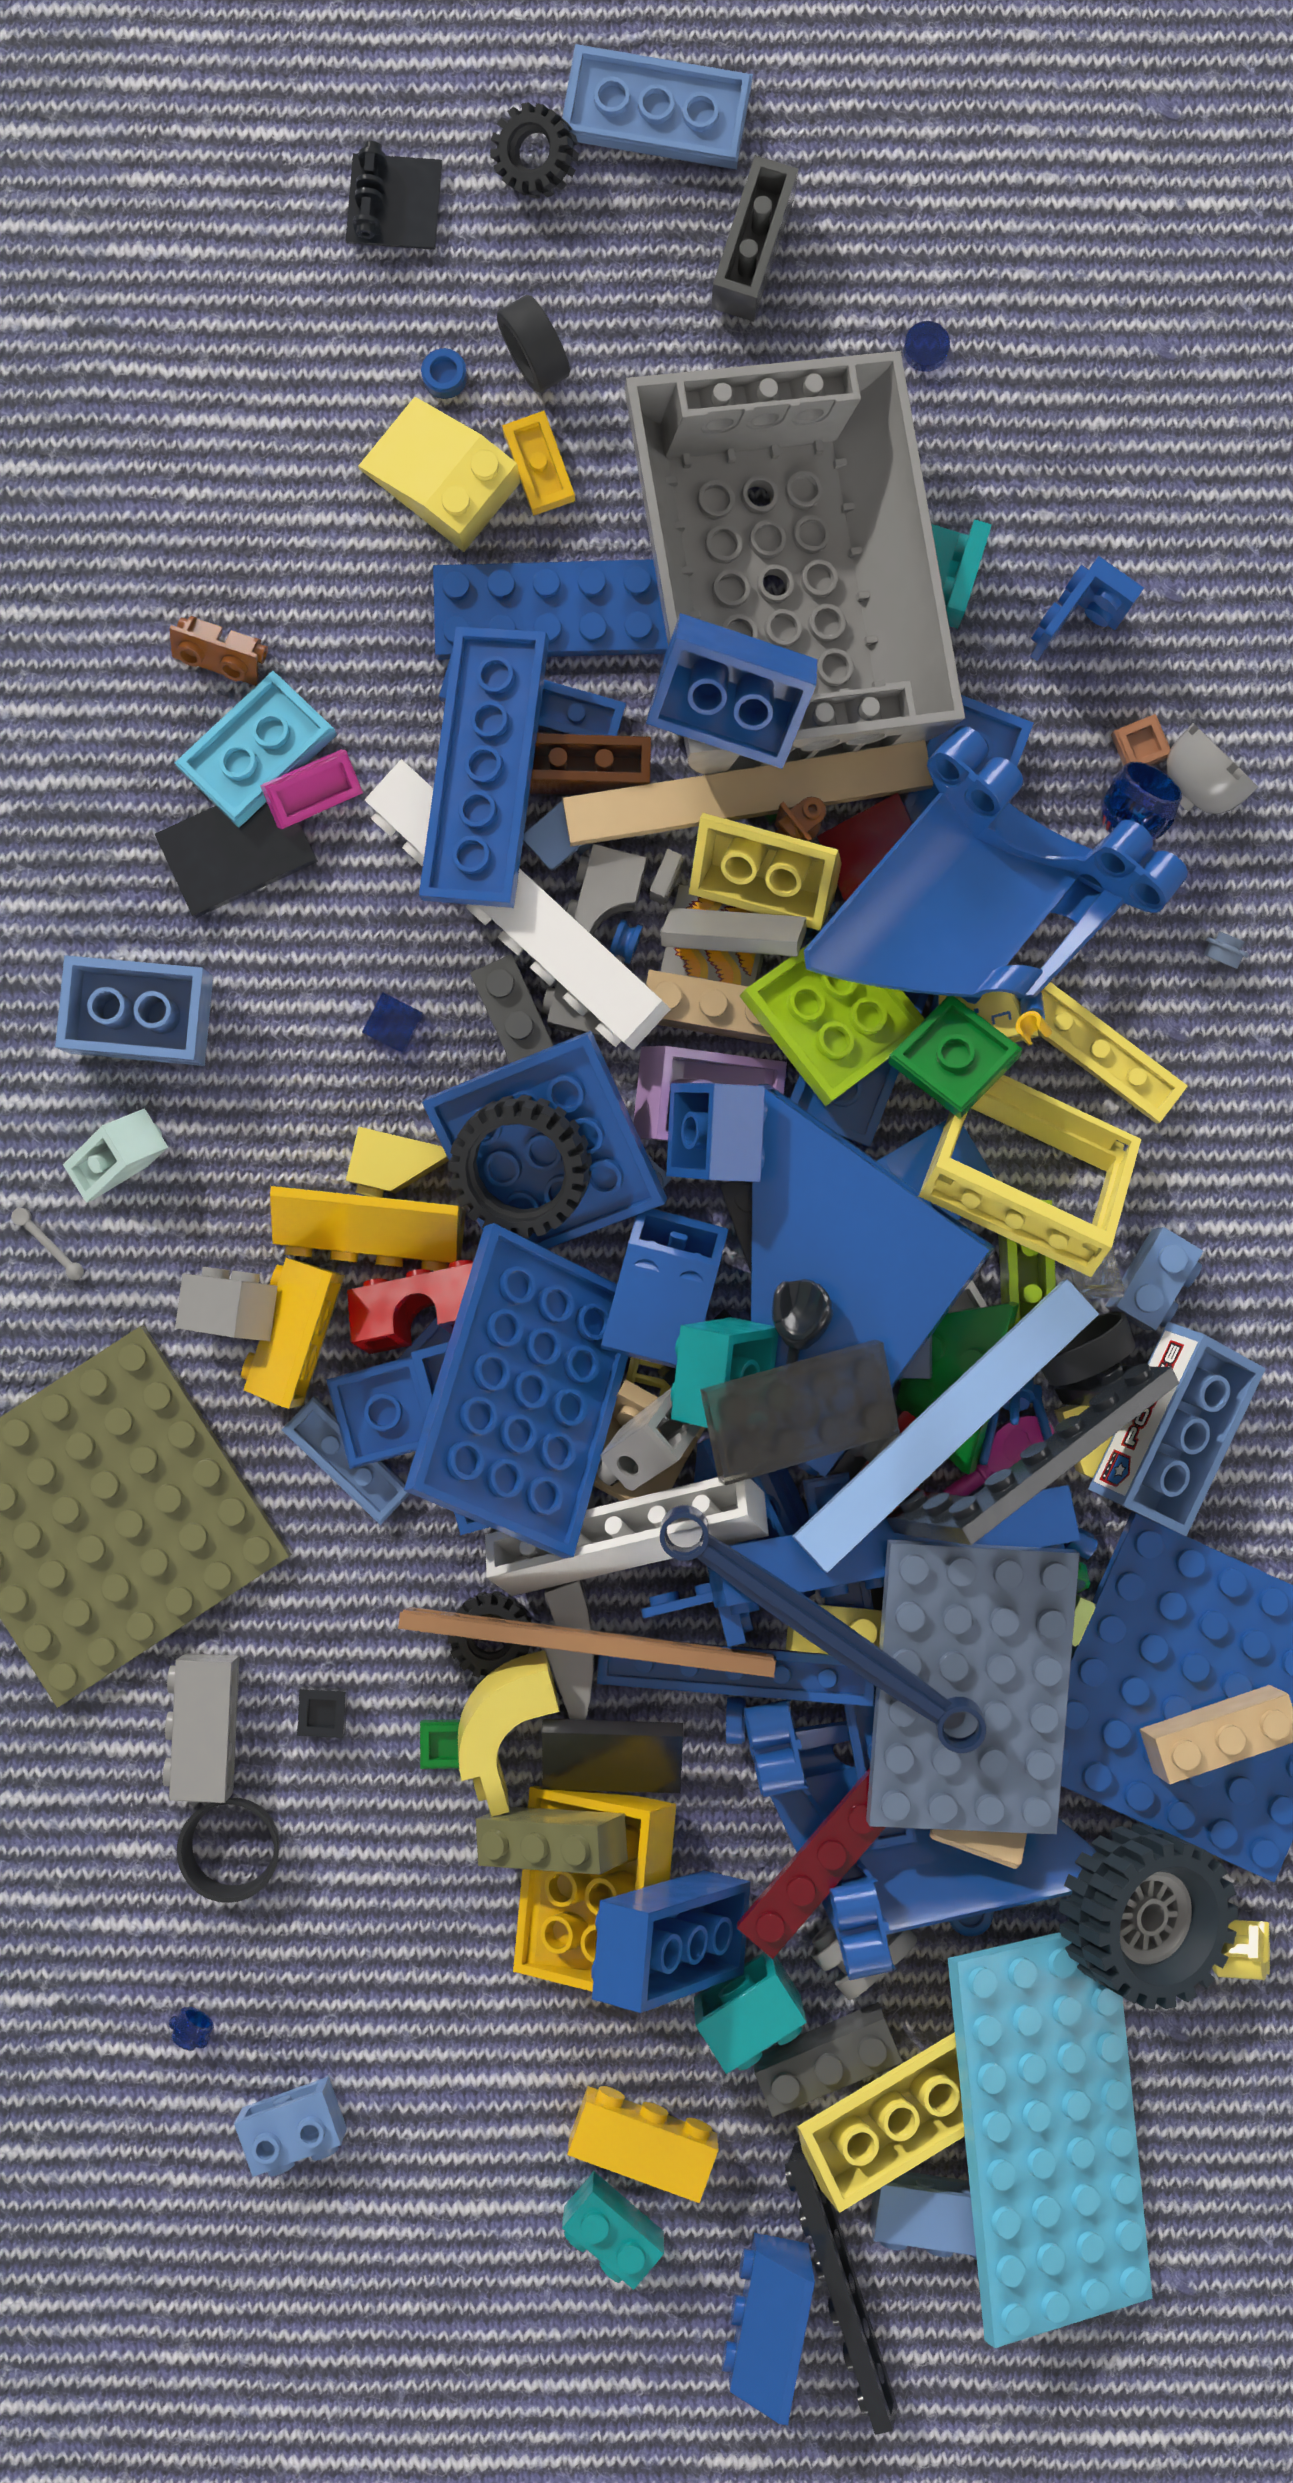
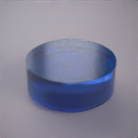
M922 321L915 324L908 331L903 346V353L907 363L912 368L922 372L938 369L945 362L949 352V335L940 324L933 321Z

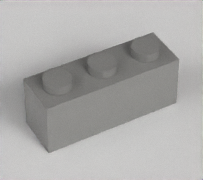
M185 1653L176 1659L175 1665H171L169 1668L167 1690L168 1693L174 1694L173 1712L167 1713L165 1738L166 1740H172L171 1758L165 1759L163 1767V1785L170 1786L169 1801L225 1803L233 1794L240 1655Z

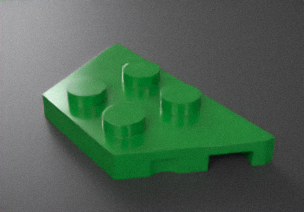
M1007 1302L1000 1305L975 1307L947 1313L932 1334V1378H902L896 1405L902 1411H907L918 1418L1014 1327L1020 1304ZM989 1419L949 1457L964 1473L971 1474L976 1471Z

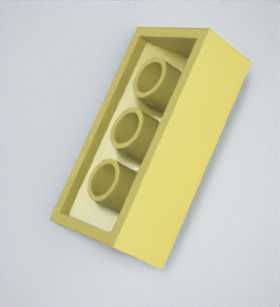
M955 2032L797 2126L802 2151L821 2191L839 2213L965 2136Z

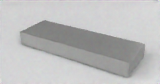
M671 908L660 932L661 946L798 956L807 926L806 917Z

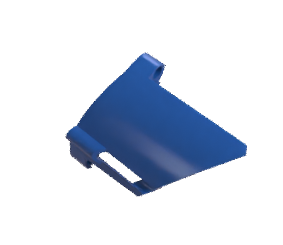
M958 726L927 762L928 771L939 794L804 949L806 970L850 982L915 993L980 998L983 994L989 992H1007L1014 994L1016 998H1035L1123 904L1150 913L1160 912L1187 879L1188 871L1185 864L1176 855L1168 851L1155 852L1152 850L1153 838L1144 826L1135 821L1123 820L1119 822L1109 835L1093 849H1090L1046 828L1009 803L1024 783L1020 770L1007 759L1001 757L991 759L988 757L989 750L984 738L970 727ZM1049 913H1056L1076 922V925L1040 969L1025 965L1007 966Z
M786 1699L744 1708V1717L750 1755L755 1765L761 1795L763 1798L771 1797L797 1853L858 1781L855 1767L842 1763L833 1752V1747L836 1743L850 1740L847 1721L794 1728L790 1709L791 1700ZM1058 1818L1057 1834L1027 1833L1022 1863L1017 1869H1013L933 1840L930 1837L931 1829L915 1828L917 1842L871 1850L869 1846L834 1888L829 1889L830 1893L821 1904L835 1929L848 1979L855 1980L897 1970L891 1958L887 1941L888 1934L1072 1894V1890L1065 1887L1064 1884L1068 1874L1077 1878L1082 1870L1075 1861L1082 1852L1092 1857L1096 1850Z

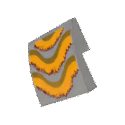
M679 884L674 908L755 913L689 894L690 886ZM666 947L660 972L749 987L759 980L764 954Z

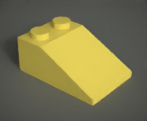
M417 397L412 399L358 465L362 472L463 552L466 551L520 484L517 462L478 432Z

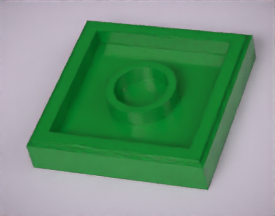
M947 996L889 1055L888 1063L961 1119L1021 1057L1022 1048L956 997Z

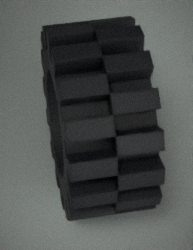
M529 102L522 103L521 111L515 107L507 111L511 117L508 121L502 117L497 123L498 126L503 128L500 135L492 133L491 141L497 144V149H490L491 158L497 161V164L493 167L496 173L503 177L502 181L525 196L527 194L536 199H540V194L550 197L555 195L553 188L557 187L563 190L567 186L563 180L566 174L573 177L576 171L570 165L572 161L578 162L579 153L573 149V146L578 145L577 138L570 132L572 128L568 122L552 109H548L545 105L536 103V107ZM531 134H544L548 139L550 147L547 160L539 168H525L520 159V148L523 141Z
M486 1591L478 1593L477 1596L467 1599L456 1611V1613L531 1622V1618H528L526 1614L527 1610L523 1605L520 1606L515 1601L516 1598L511 1595L508 1597L501 1595L502 1592L498 1591L487 1594ZM448 1635V1644H451L452 1650L450 1652L453 1659L457 1658L460 1662L459 1666L464 1671L468 1669L473 1672L472 1676L478 1678L481 1675H489L506 1662L527 1655L530 1646L507 1643L499 1651L486 1652L476 1645L474 1638Z

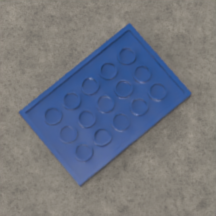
M495 1223L484 1226L404 1491L561 1558L574 1557L600 1463V1455L603 1452L617 1394L628 1360L627 1355L600 1349L617 1284Z

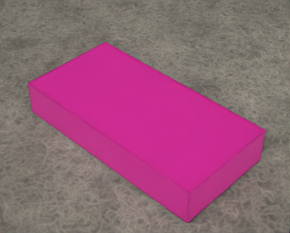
M342 749L260 785L276 825L280 829L287 828L363 793L347 751Z

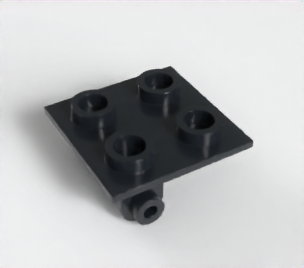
M366 141L364 148L360 149L359 153H353L345 242L349 244L435 250L443 161L440 159L386 156L382 151L380 143Z

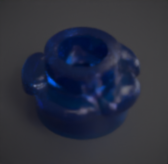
M184 2007L178 2016H173L169 2020V2027L173 2029L171 2038L176 2045L184 2050L193 2051L195 2048H205L211 2039L210 2033L214 2028V2024L210 2017L201 2010L194 2007Z

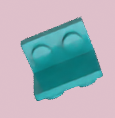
M975 519L968 535L931 524L948 623L950 627L957 629L965 614L992 524Z

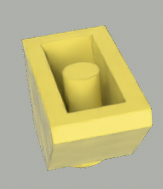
M358 1127L346 1181L357 1184L355 1193L383 1198L384 1191L396 1194L445 1164L449 1159L443 1146Z

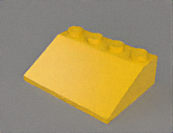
M531 1786L529 1788L528 1808L625 1813L628 1861L600 1875L522 1869L513 1972L592 1992L593 1979L591 1970L595 1960L597 1942L595 1921L599 1911L600 1900L670 1880L676 1804L635 1795L583 1790L543 1789L542 1786Z

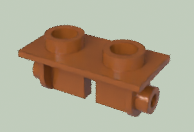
M190 616L188 619L181 617L177 627L170 626L173 658L181 660L189 666H199L222 674L233 681H243L254 686L258 685V663L263 664L268 654V646L262 645L261 639L231 630L225 643L219 641L223 633L221 626L197 619L194 616Z
M807 797L792 809H789L782 802L779 805L775 826L778 828L775 833L811 842L820 831V822L826 814L825 804L817 797Z

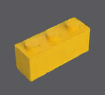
M587 2086L569 2136L567 2155L700 2203L719 2150L718 2136L716 2132L712 2131L710 2125L701 2120L687 2118L686 2121L669 2116L665 2108L655 2103L643 2102L642 2105L625 2100V2096L621 2092L611 2087L600 2086L599 2089Z

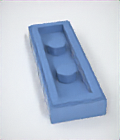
M316 1396L312 1397L282 1429L296 1445L380 1525L410 1495V1493L404 1491L406 1483L383 1461L352 1469L349 1468L336 1415Z

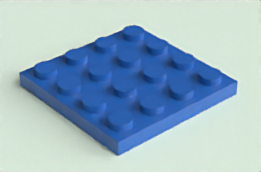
M592 1031L429 1096L422 1102L449 1160L452 1157L450 1153L452 1145L466 1122L485 1105L494 1100L498 1102L503 1097L513 1095V1098L517 1099L521 1095L532 1096V1101L537 1102L540 1098L550 1101L549 1107L554 1110L558 1106L567 1112L564 1117L569 1122L573 1119L580 1126L578 1134L580 1136L585 1135L588 1142L586 1151L591 1153L590 1182L580 1204L562 1225L555 1230L551 1228L547 1234L537 1237L536 1233H533L527 1238V1240L545 1249L664 1205L667 1200L666 1194ZM522 1124L503 1125L488 1133L480 1143L476 1160L479 1177L487 1190L504 1204L520 1209L538 1208L553 1200L561 1190L565 1175L562 1155L554 1142L538 1129ZM478 1218L477 1220L483 1231L484 1228H482V1226L484 1224V1221Z

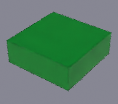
M460 1719L421 1720L420 1769L459 1768L458 1727Z

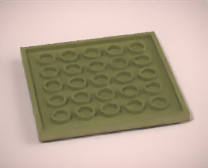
M139 1326L0 1417V1619L57 1708L292 1555L145 1326Z

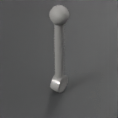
M17 1208L12 1212L11 1219L13 1223L24 1226L65 1267L66 1275L69 1279L76 1281L82 1278L84 1274L82 1265L72 1263L31 1221L32 1215L29 1210Z

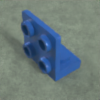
M1100 556L1097 557L1089 569L1081 565L1068 582L1065 591L1057 603H1053L1031 637V640L1037 643L1030 657L1036 661L1040 659L1078 605L1085 609L1086 616L1095 624L1102 627L1108 625L1116 630L1144 587Z

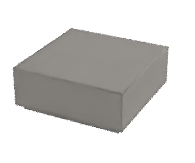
M667 849L651 886L650 900L662 905L668 903L683 867L682 854Z

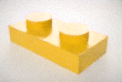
M545 410L502 425L503 434L512 459L517 462L519 478L533 516L574 502L575 493Z

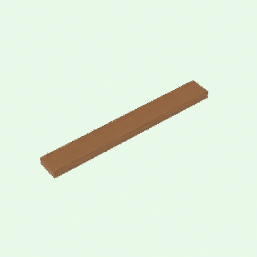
M409 1607L401 1611L398 1629L773 1678L776 1666V1656L770 1653Z

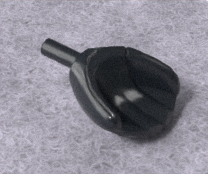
M807 1279L783 1281L777 1286L772 1301L774 1328L784 1343L789 1346L785 1371L789 1373L797 1372L800 1350L808 1349L818 1341L829 1327L833 1317L832 1302L829 1294L820 1284Z

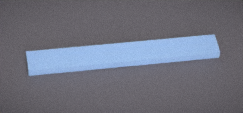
M1068 1279L1062 1280L792 1536L793 1539L823 1572L828 1573L1094 1320L1099 1313Z

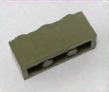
M509 1807L510 1812L493 1817H491V1813L476 1818L478 1866L600 1875L628 1861L625 1813Z

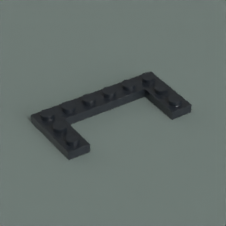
M1117 1363L1087 1379L1058 1386L1055 1388V1391L1063 1405L1090 1407L1079 1415L1061 1421L1055 1427L1056 1433L1044 1442L1035 1443L1023 1450L1020 1454L1021 1459L1009 1469L1000 1470L989 1476L985 1481L986 1486L974 1496L966 1497L950 1495L949 1493L927 1492L921 1489L915 1490L886 1519L894 1533L973 1545L1180 1383L1172 1367H1152L1149 1364L1121 1366L1120 1363Z

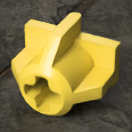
M1233 1920L1228 1925V1928L1237 1932L1234 1945L1224 1943L1221 1953L1229 1958L1223 1969L1214 1964L1212 1967L1213 1971L1218 1977L1265 1980L1266 1975L1270 1974L1269 1922Z

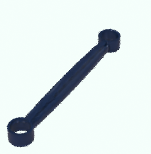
M680 1505L672 1508L665 1514L661 1522L660 1543L663 1550L670 1557L682 1561L698 1558L755 1603L876 1687L935 1723L939 1740L948 1750L955 1753H969L983 1743L986 1736V1724L980 1707L973 1700L966 1697L946 1699L901 1663L771 1572L709 1534L707 1518L699 1509L689 1505ZM688 1518L700 1525L702 1536L699 1542L691 1547H679L669 1539L667 1534L668 1525L677 1519ZM956 1712H968L977 1719L978 1725L969 1736L955 1738L944 1732L946 1719Z

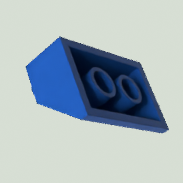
M680 613L664 657L646 724L783 769L816 687L818 659Z
M754 2233L751 2249L744 2248L741 2256L739 2278L745 2279L743 2295H734L730 2324L736 2326L734 2342H725L722 2371L728 2372L729 2389L732 2394L778 2424L788 2426L815 2285L809 2243Z

